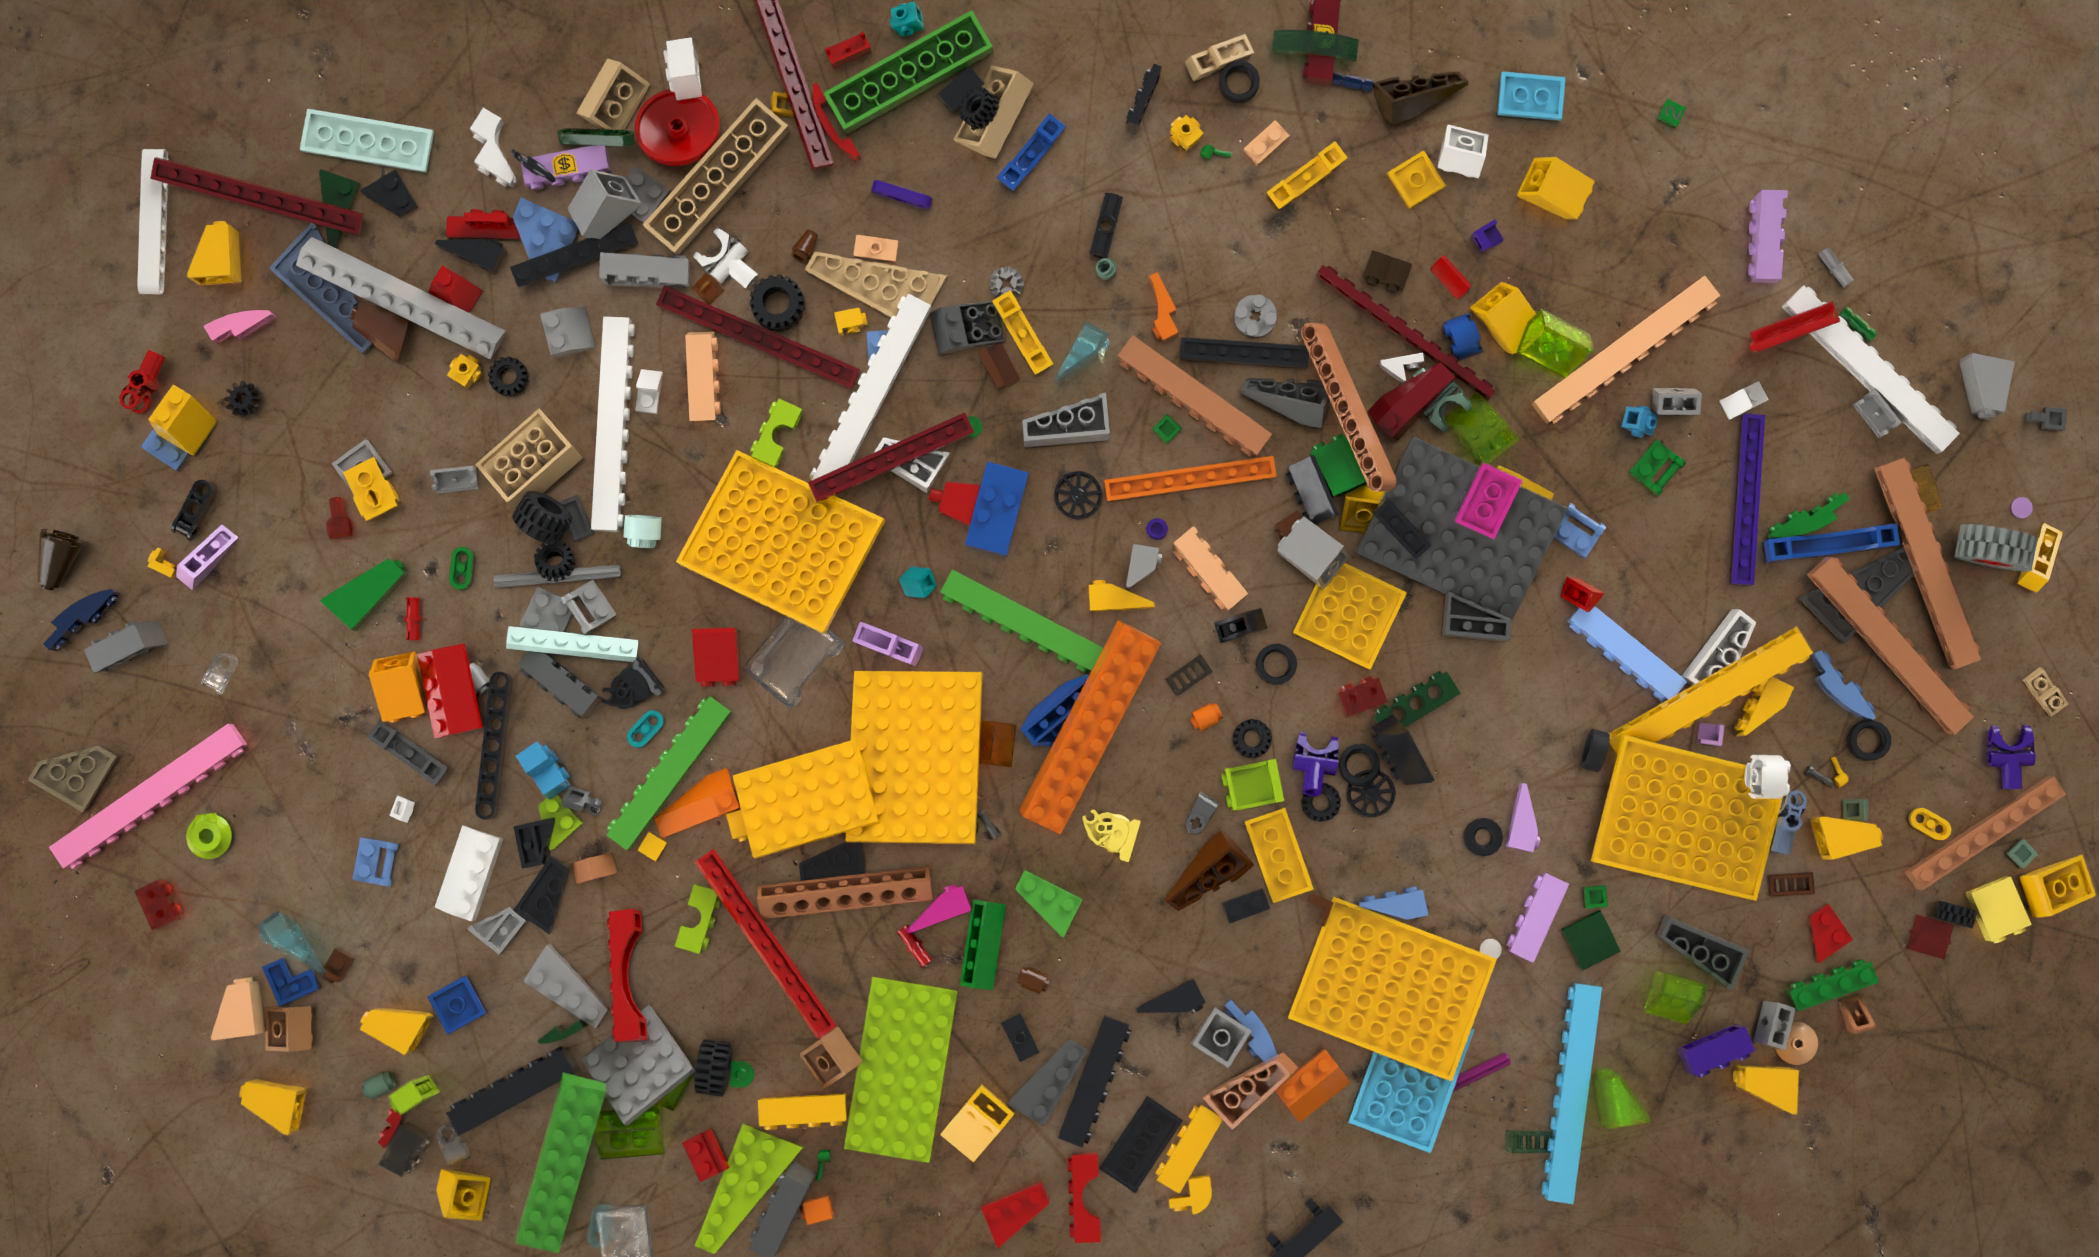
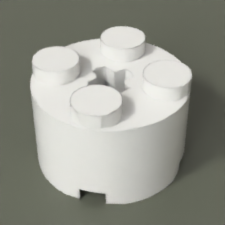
M1752 755L1750 758L1753 760L1751 763L1747 762L1745 769L1746 787H1750L1752 792L1748 793L1750 797L1780 799L1783 795H1788L1790 790L1788 784V774L1791 769L1790 762L1785 761L1780 755Z

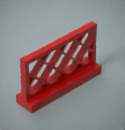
M1828 302L1751 331L1750 334L1753 339L1749 345L1751 351L1757 350V352L1839 323L1840 318L1834 302Z

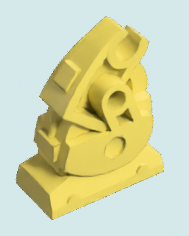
M1094 809L1090 811L1095 816L1093 821H1088L1086 815H1084L1082 819L1090 840H1093L1097 846L1106 848L1109 852H1120V860L1129 862L1141 821L1135 819L1129 821L1123 815L1109 812L1098 814ZM1110 818L1112 820L1111 822H1103L1102 819Z

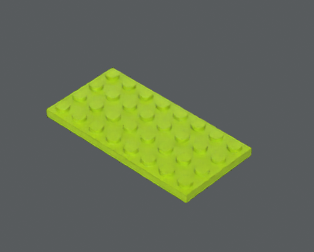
M872 977L859 1055L863 1062L857 1067L844 1149L930 1163L958 990Z

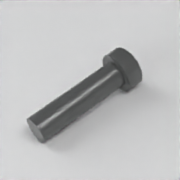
M1809 765L1806 768L1805 774L1807 776L1811 775L1831 788L1834 786L1835 782L1814 770L1813 766Z
M983 809L977 813V818L982 820L993 839H995L999 834L988 819L986 810Z

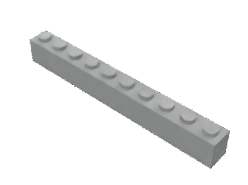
M311 237L300 250L296 266L467 349L491 359L501 346L505 330L320 240Z

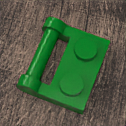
M1656 439L1628 473L1655 495L1660 496L1663 492V487L1679 468L1684 467L1686 462ZM1667 459L1672 461L1671 466L1656 484L1651 481L1652 477Z

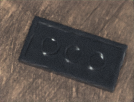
M1147 1096L1099 1169L1136 1193L1183 1120Z

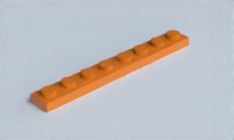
M1274 456L1107 479L1104 480L1107 502L1271 479L1277 476Z

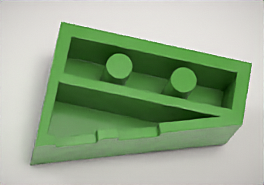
M1024 870L1015 888L1063 938L1083 899L1027 870Z

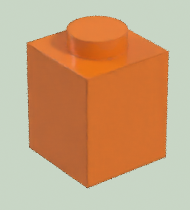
M829 1195L806 1200L802 1203L803 1207H800L802 1220H806L807 1225L833 1219L834 1217Z

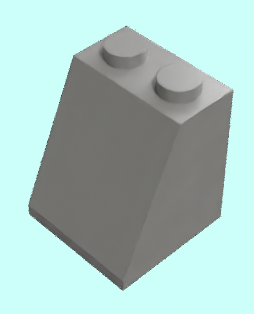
M590 169L567 209L584 237L601 239L640 207L641 202L625 176Z
M1971 353L1960 359L1959 365L1972 414H1977L1980 419L1991 420V418L2005 412L2014 361Z
M1303 516L1301 520H1297L1293 524L1292 531L1288 537L1285 536L1281 539L1277 551L1283 558L1324 590L1350 555L1342 544Z

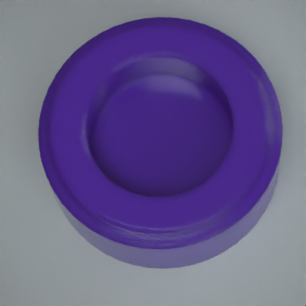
M1155 518L1148 523L1146 531L1151 539L1161 540L1167 535L1168 526L1164 520Z

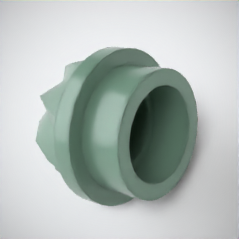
M1101 259L1096 265L1098 276L1102 279H1111L1116 275V263L1112 259Z

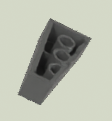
M527 651L518 663L522 668L520 670L522 674L529 679L534 677L541 689L546 692L548 690L555 695L553 698L562 705L567 704L571 708L570 711L578 718H588L603 699L601 695L547 653Z
M1666 914L1657 932L1660 938L1733 991L1750 952L1747 948Z
M793 1161L786 1174L781 1173L776 1183L779 1188L776 1193H771L767 1201L770 1207L767 1212L763 1210L758 1220L761 1225L758 1230H753L749 1241L752 1242L749 1250L763 1257H775L816 1172Z

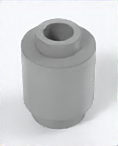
M473 662L469 665L475 694L479 693V695H482L489 690L490 679L479 665L476 666Z

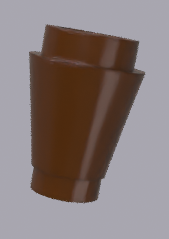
M807 229L793 246L792 257L803 263L811 259L818 235L814 231Z

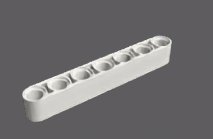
M143 149L137 282L139 294H163L168 184L150 179L154 158L158 157L168 160L166 149Z

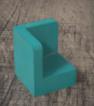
M910 567L899 578L902 589L908 597L926 598L937 586L930 568Z

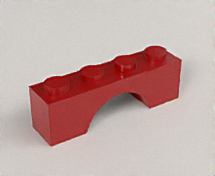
M1072 1153V1158L1067 1159L1068 1172H1072V1180H1068V1193L1073 1194V1202H1069V1216L1074 1215V1224H1070V1238L1074 1237L1075 1243L1101 1242L1100 1218L1088 1212L1082 1202L1084 1187L1089 1181L1098 1177V1153Z

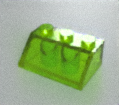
M1540 309L1527 322L1517 348V353L1565 378L1594 352L1590 333L1544 309Z
M660 1106L650 1107L628 1126L623 1124L615 1110L600 1111L594 1130L600 1160L665 1154L663 1120Z

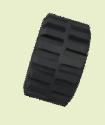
M777 274V276L773 277V275H768L767 279L762 278L759 284H755L754 291H751L750 306L754 317L763 327H767L769 330L777 329V331H782L784 328L788 330L791 328V325H796L798 319L803 316L802 312L805 310L804 296L797 283L787 276L782 277V275ZM774 292H783L790 299L789 307L783 313L772 314L765 307L766 299Z
M535 491L525 493L512 515L515 524L525 534L546 544L559 543L572 522V516L561 503L546 494Z
M708 1039L702 1041L695 1068L694 1089L696 1093L723 1097L727 1090L731 1070V1043Z

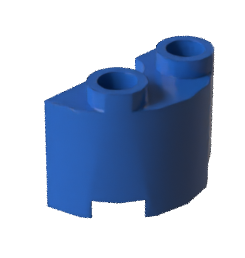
M1470 313L1444 321L1445 324L1442 325L1446 337H1451L1453 344L1450 345V350L1454 357L1457 356L1458 361L1483 352V348L1479 343V340H1481L1475 321H1471Z

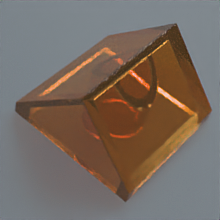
M981 720L979 764L1012 767L1016 733L1015 724Z

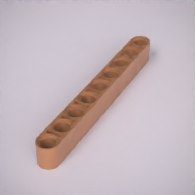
M1306 323L1301 330L1303 341L1368 487L1375 492L1392 491L1396 486V477L1328 326L1324 323Z

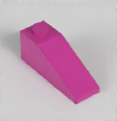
M956 884L943 888L944 893L939 894L906 929L907 933L971 911L963 886L957 888Z

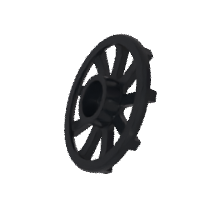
M1082 471L1071 472L1064 475L1057 483L1054 492L1055 503L1065 516L1072 519H1084L1093 515L1100 507L1102 489L1094 476ZM1077 475V486H1073L1067 478ZM1081 476L1090 479L1083 487H1081ZM1064 481L1071 488L1070 491L1059 489ZM1094 482L1098 490L1087 492L1086 489ZM1058 493L1069 495V498L1059 503ZM1099 494L1097 504L1087 497ZM1069 502H1073L1069 513L1061 507ZM1084 502H1087L1088 504L1094 507V509L1087 514L1083 505ZM1077 504L1080 505L1083 515H1073Z
M1372 769L1357 773L1355 777L1369 774ZM1379 771L1378 775L1383 777L1380 782L1374 785L1373 781L1371 784L1363 786V789L1352 787L1353 785L1351 784L1348 785L1347 798L1354 811L1365 817H1378L1389 811L1395 801L1396 791L1392 780L1387 774ZM1387 781L1391 789L1380 790V786ZM1351 791L1362 793V796L1352 800ZM1392 793L1391 801L1385 800L1380 795ZM1364 799L1366 802L1362 811H1360L1354 804ZM1377 800L1387 805L1381 812H1379ZM1369 803H1373L1374 814L1365 813Z

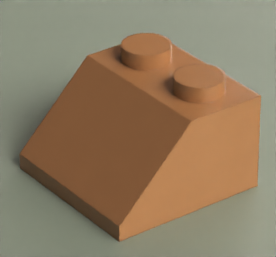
M311 1006L265 1007L266 1051L291 1052L312 1050Z
M836 1027L799 1053L823 1089L863 1062L839 1027Z

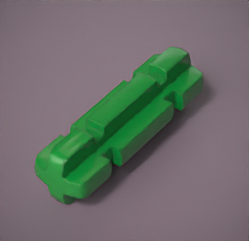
M1845 307L1839 316L1845 321L1847 320L1848 324L1859 334H1864L1863 337L1866 340H1873L1877 335V331L1872 327L1869 328V324L1857 314L1854 315V311L1849 307Z

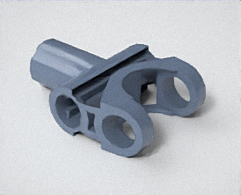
M1789 791L1784 803L1782 799L1771 851L1790 855L1795 831L1801 827L1803 821H1801L1800 817L1806 809L1807 798L1803 792ZM1798 795H1800L1802 798V803L1800 805ZM1792 796L1794 797V804L1791 803Z

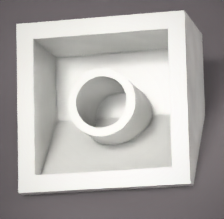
M1447 124L1437 168L1443 169L1446 172L1460 173L1466 177L1479 178L1486 157L1489 135Z

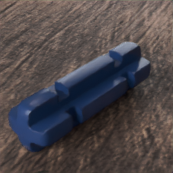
M1333 73L1332 84L1340 86V84H1343L1344 87L1359 90L1363 88V91L1368 92L1373 88L1374 82L1372 79L1365 78L1363 80L1362 77L1348 74L1344 76L1342 75L1343 73Z

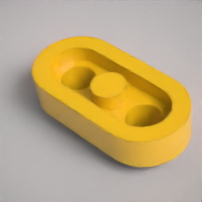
M1916 808L1910 812L1909 823L1913 828L1935 840H1944L1950 836L1951 825L1947 820L1925 808ZM1917 815L1922 816L1920 823L1916 820ZM1937 825L1941 827L1940 833H1936L1935 827Z

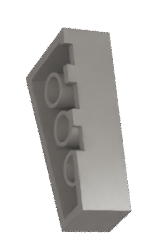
M600 252L599 278L604 285L664 287L665 285L671 288H690L691 262L689 259H686V256L674 255L673 258L664 257V255L643 256L641 254L629 255Z

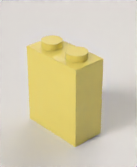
M2010 876L2001 877L1965 893L1972 910L1978 912L1976 920L1985 941L1999 943L2007 939L2006 935L2023 933L2026 931L2025 927L2032 925Z

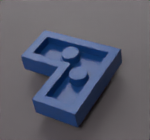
M284 958L262 967L279 1007L321 989L312 969L292 977Z

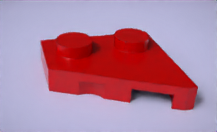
M1825 904L1809 915L1817 963H1821L1853 940L1829 904Z

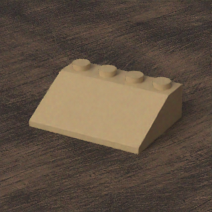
M539 408L475 465L502 498L515 510L526 492L544 493L583 457Z

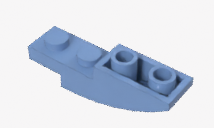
M1817 650L1809 655L1821 673L1814 677L1815 681L1834 702L1862 719L1873 720L1876 718L1874 715L1875 709L1869 701L1866 702L1863 698V691L1857 683H1853V681L1844 684L1842 682L1844 680L1842 674L1837 669L1834 670L1830 664L1832 660L1825 651Z
M1229 999L1224 1004L1227 1008L1224 1012L1232 1019L1236 1018L1243 1026L1252 1031L1250 1034L1253 1037L1246 1042L1250 1046L1247 1050L1255 1059L1259 1056L1263 1061L1276 1056L1277 1053L1272 1039L1253 1010L1250 1009L1244 1015L1234 1002Z

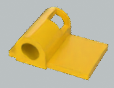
M375 457L343 472L353 492V500L361 516L366 521L398 506L396 502L399 501V497L392 484L385 480Z

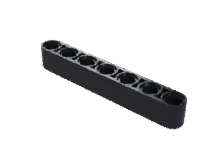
M501 671L493 673L489 681L475 805L476 815L483 820L495 818L499 808L513 684L511 676ZM504 676L506 684L499 688L496 684L497 678ZM498 697H501L504 701L500 709H496L494 706V701ZM496 718L501 721V727L498 730H494L491 725L492 721ZM492 740H496L499 743V747L495 752H492L489 748ZM491 761L496 764V770L493 773L487 771V764ZM489 782L494 786V790L490 795L484 791L485 785ZM485 804H489L491 807V813L488 816L482 813V807Z

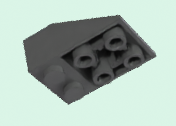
M992 301L945 306L930 313L939 355L961 352L1006 341L1001 317Z

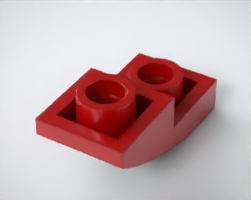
M393 1108L388 1111L390 1116L386 1121L392 1127L387 1126L379 1134L382 1138L377 1142L383 1148L389 1146L398 1134L406 1113L400 1114L399 1111L395 1112Z

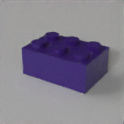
M1738 1024L1676 1048L1686 1073L1694 1076L1698 1075V1077L1710 1074V1069L1728 1067L1731 1065L1730 1061L1745 1060L1751 1057L1750 1053L1755 1051L1746 1027Z

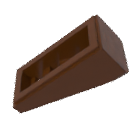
M1813 872L1769 875L1771 897L1815 894ZM1807 877L1808 889L1803 890V878ZM1788 878L1790 884V891H1786L1785 888V879ZM1794 878H1798L1799 890L1794 889ZM1776 879H1780L1781 891H1777Z

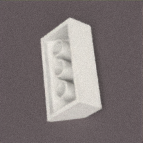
M462 825L435 908L469 921H476L504 840L503 838Z

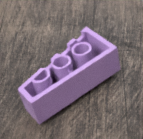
M1761 190L1750 201L1749 212L1752 213V221L1749 223V234H1752V242L1749 243V255H1752V263L1749 264L1748 275L1751 276V282L1778 283L1782 279L1784 251L1780 249V246L1784 243L1785 231L1781 228V224L1784 223V218H1786L1787 209L1783 207V198L1788 197V190Z

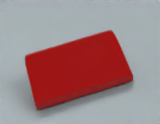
M1442 255L1430 268L1431 272L1456 299H1460L1472 287L1445 255Z
M1567 577L1560 597L1584 611L1590 612L1603 597L1604 592L1579 578Z

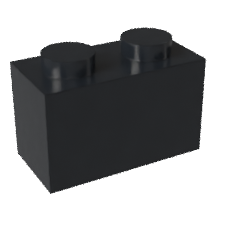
M1263 888L1221 902L1229 924L1270 909Z

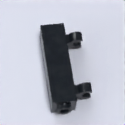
M1310 1198L1305 1204L1314 1215L1283 1243L1273 1233L1266 1237V1240L1275 1249L1269 1256L1305 1257L1343 1223L1342 1219L1328 1203L1320 1208Z

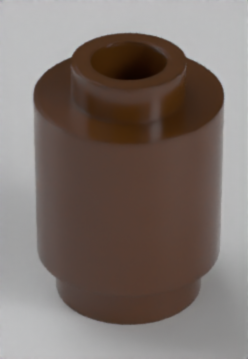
M1023 966L1017 983L1021 984V987L1040 995L1041 991L1046 992L1050 980L1046 979L1048 974L1032 967L1026 968Z

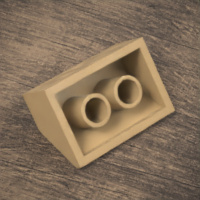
M607 58L576 114L600 129L625 130L651 84L621 62Z

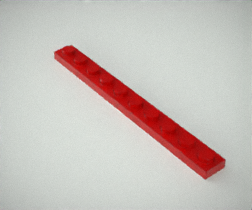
M712 849L696 860L695 864L816 1038L820 1039L834 1029L837 1025L716 851Z

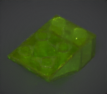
M1477 392L1469 398L1473 406L1471 410L1467 411L1462 405H1459L1447 414L1444 419L1481 466L1482 462L1486 464L1492 462L1520 439L1506 421Z

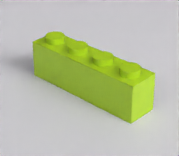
M426 1075L410 1081L389 1096L391 1099L389 1103L395 1112L399 1111L400 1114H404L420 1107L439 1094L440 1091L430 1076Z

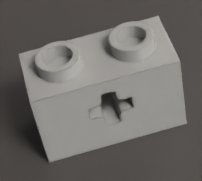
M1653 388L1652 410L1658 415H1700L1702 393L1695 388Z
M1763 1001L1753 1043L1772 1049L1786 1050L1796 1008L1778 1002Z

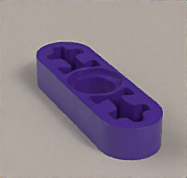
M874 180L871 192L923 209H930L933 200L928 195L878 180Z

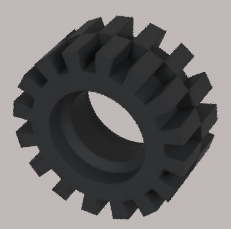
M974 88L972 93L970 91L967 93V98H963L964 103L960 104L962 109L959 110V113L961 114L960 118L975 129H982L983 125L985 127L989 125L988 121L992 122L994 120L992 118L993 115H997L995 110L999 109L997 105L999 100L985 88Z
M507 356V358L500 357V360H495V364L490 366L488 381L491 387L499 394L513 397L514 394L519 395L521 390L524 391L526 389L525 385H528L527 377H529V374L527 373V368L518 359ZM505 369H513L516 372V380L512 384L507 385L501 381L500 376Z
M563 541L548 545L542 543V549L537 548V554H534V562L543 579L546 577L547 581H551L553 578L554 582H557L559 577L564 580L565 574L569 577L571 575L570 570L573 571L575 559L570 546L566 545ZM553 556H561L563 558L557 565L550 566L547 564V560Z
M1254 719L1245 720L1240 723L1234 730L1232 737L1236 751L1247 758H1257L1265 754L1271 746L1272 740L1271 731L1267 725L1260 720ZM1254 730L1259 733L1261 740L1256 747H1249L1245 744L1244 735L1247 731Z
M1323 783L1322 794L1326 795L1329 799V806L1324 811H1319L1313 806L1315 796H1308L1304 793L1302 795V809L1305 815L1314 821L1324 822L1331 820L1338 814L1341 807L1339 792L1327 783Z
M1939 901L1934 918L1973 928L1978 912L1959 905Z

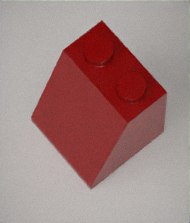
M737 628L692 629L696 682L701 683V687H713L716 682H723V686H736V682H741L739 630Z

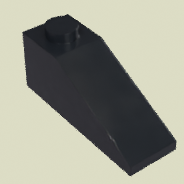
M485 239L436 240L435 242L438 248L495 275L507 253L502 248L503 244L494 239H491L490 242Z
M1192 978L1136 1007L1138 1013L1191 1011L1193 1014L1203 1009L1202 1004L1206 1002L1195 980Z

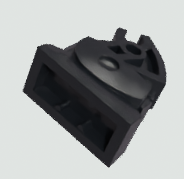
M638 657L634 661L633 666L625 668L613 679L611 688L602 689V692L608 691L611 694L610 699H602V702L610 706L619 707V709H627L628 707H636L642 701L646 702L653 694L661 696L667 692V689L644 659Z

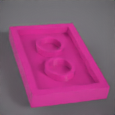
M1482 462L1454 521L1495 539L1520 488L1522 479Z

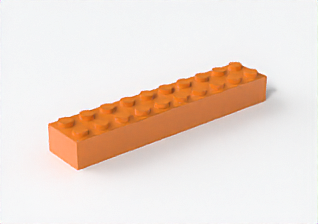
M1119 620L1117 621L1018 810L1023 817L1061 835L1161 645L1157 639Z

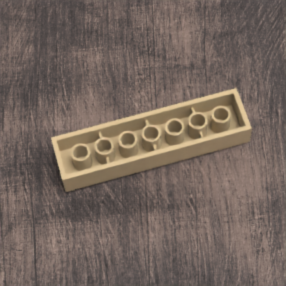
M755 98L643 223L645 230L674 255H680L790 132L788 125Z

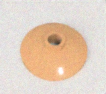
M1793 1021L1786 1050H1775L1778 1056L1789 1064H1805L1815 1056L1818 1049V1038L1815 1031L1809 1025ZM1796 1040H1800L1802 1043L1799 1048L1795 1046Z

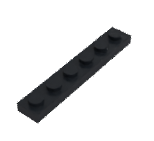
M627 223L612 229L601 239L587 238L511 266L510 270L517 288L597 259L600 257V252L613 253L637 244L638 241L631 223Z
M1182 337L1180 360L1308 368L1309 352L1304 345Z

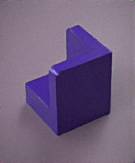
M1496 219L1476 230L1471 235L1482 254L1504 240L1496 227L1498 223Z

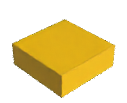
M648 832L637 851L657 861L667 842Z

